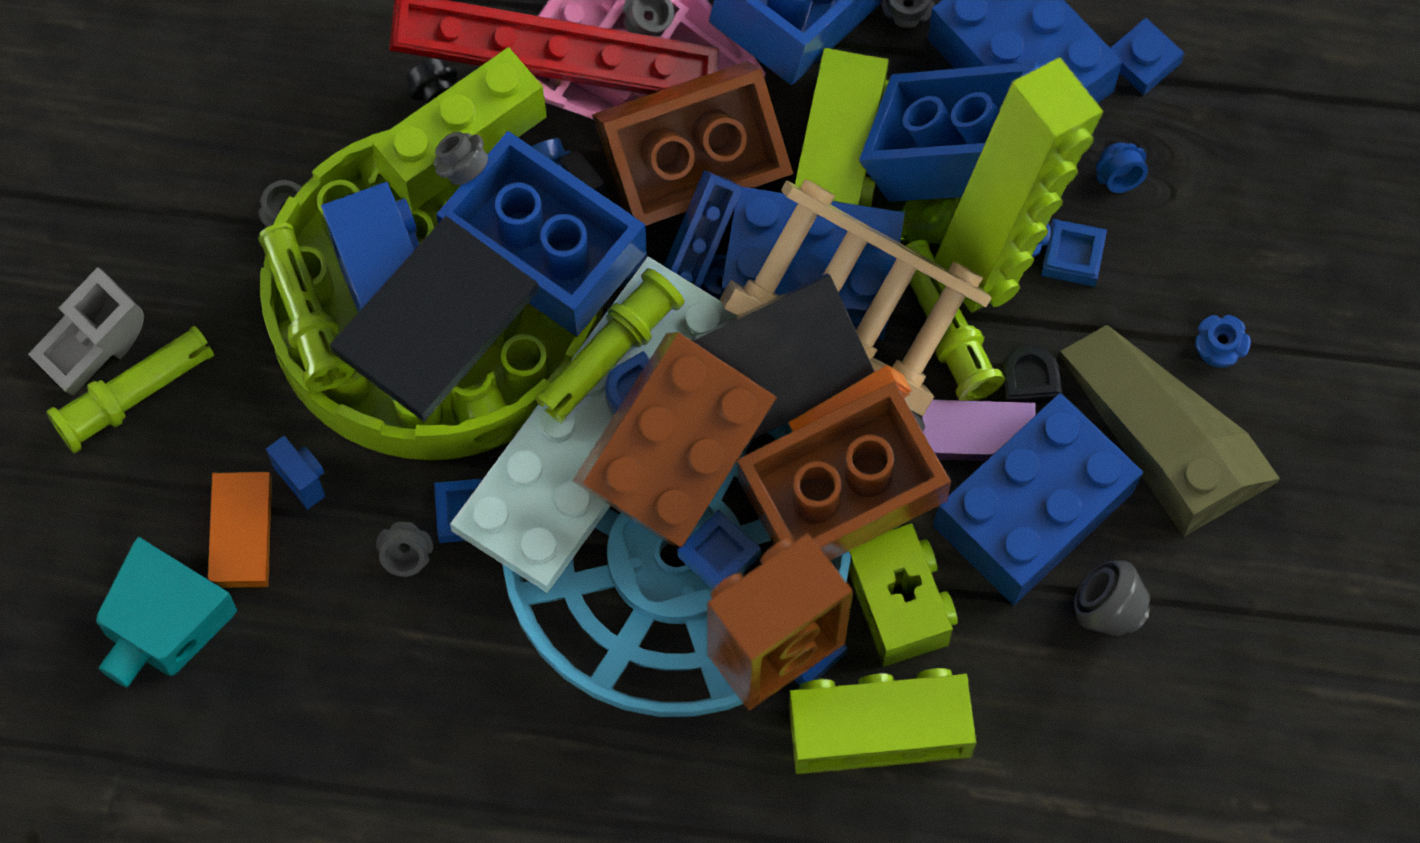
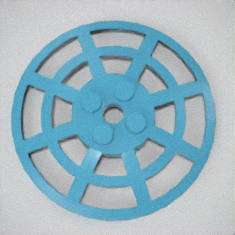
M786 423L768 432V434L778 440L793 431L789 423ZM752 440L748 442L738 459L745 456ZM737 461L688 539L712 515L720 510L757 545L770 541L760 519L740 526L734 513L722 502L734 476L738 478ZM608 509L595 527L609 536L607 544L608 565L575 572L573 557L548 593L529 581L524 582L522 576L503 565L508 596L522 630L539 655L565 680L591 697L626 711L658 717H694L729 710L743 704L707 655V602L712 599L710 593L713 589L687 565L672 567L664 563L660 553L664 546L669 543L621 512L617 514ZM849 551L832 559V565L846 583L851 560ZM616 588L621 598L633 609L618 636L610 632L594 616L582 595ZM565 599L570 612L581 628L597 644L608 650L592 677L577 669L553 646L538 624L531 605ZM654 621L669 624L686 623L695 652L688 654H665L645 650L639 646ZM629 662L641 667L662 671L701 669L711 698L691 702H660L630 696L614 690L613 687Z

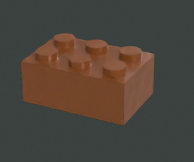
M748 61L592 114L622 209L640 220L645 226L686 212L704 170L747 188H755L793 174L762 69Z
M666 333L572 481L667 543L682 548L777 397L681 333Z
M895 381L737 460L738 480L772 544L775 545L784 539H790L794 543L809 533L829 561L947 502L951 484L949 477Z
M809 533L794 543L790 539H784L775 544L761 557V566L745 577H742L740 573L727 577L710 593L712 599L707 602V655L749 711L845 644L853 591Z

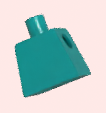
M138 537L133 543L97 615L96 622L103 633L116 643L98 669L125 688H128L146 662L168 676L175 675L237 612L229 592Z

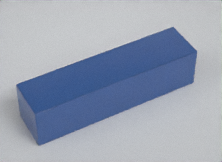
M703 171L664 263V267L701 288L743 189L740 185L709 171Z

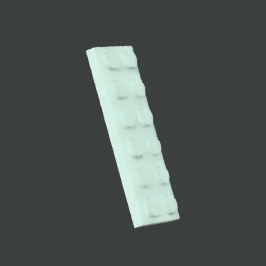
M650 257L646 258L614 303L622 304L641 284V274L647 268H651L663 275L676 287L684 298L685 304L679 310L671 309L650 332L652 339L647 345H642L641 347L633 346L572 410L563 423L557 422L545 412L546 405L540 407L538 404L450 523L452 532L546 593L550 591L610 507L609 504L572 481L614 416L607 405L605 396V383L610 372L619 364L642 351L650 359L666 333L679 332L688 339H691L737 317V315L724 309L720 300ZM608 311L600 320V322L592 331V333L589 335V337L586 339V341L583 343V345L575 354V356L608 323V320L606 318Z

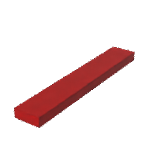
M394 0L389 51L482 66L509 47L535 76L646 95L716 72L719 48L450 0Z

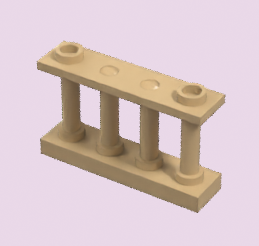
M807 179L804 180L801 187L786 180L781 191L787 198L798 204L754 281L748 279L744 287L730 280L720 298L724 309L739 316L777 298L778 295L775 293L777 286L818 215L847 230L846 235L823 275L827 273L831 275L838 293L867 242L897 258L856 329L875 372L886 366V364L874 358L877 349L873 345L916 270L946 285L903 361L896 360L892 367L904 375L912 390L910 395L904 398L910 410L924 416L934 396L922 384L926 378L922 372L965 297L987 307L992 297L979 287L983 277L955 261L952 262L949 269H946L832 206L831 203L835 195Z

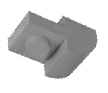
M98 267L59 307L65 316L28 354L65 392L73 396L112 355L121 359L127 353L138 337L144 321L142 309Z

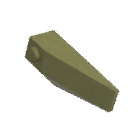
M1108 325L1060 351L1059 356L1128 457L1143 471V479L1183 537L1278 483L1280 478L1245 430Z

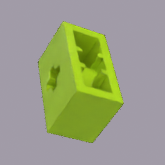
M912 523L890 530L849 551L851 560L848 575L883 667L949 646L953 630L952 625L958 623L956 610L947 591L938 592L932 573L937 572L934 552L927 539L919 541ZM901 585L906 594L913 593L912 600L905 602L901 594H893L894 587Z

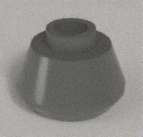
M1125 560L1107 561L1095 567L1080 584L1074 599L1076 618L1078 623L1088 630L1112 636L1137 631L1148 618L1150 595L1136 568L1130 562Z

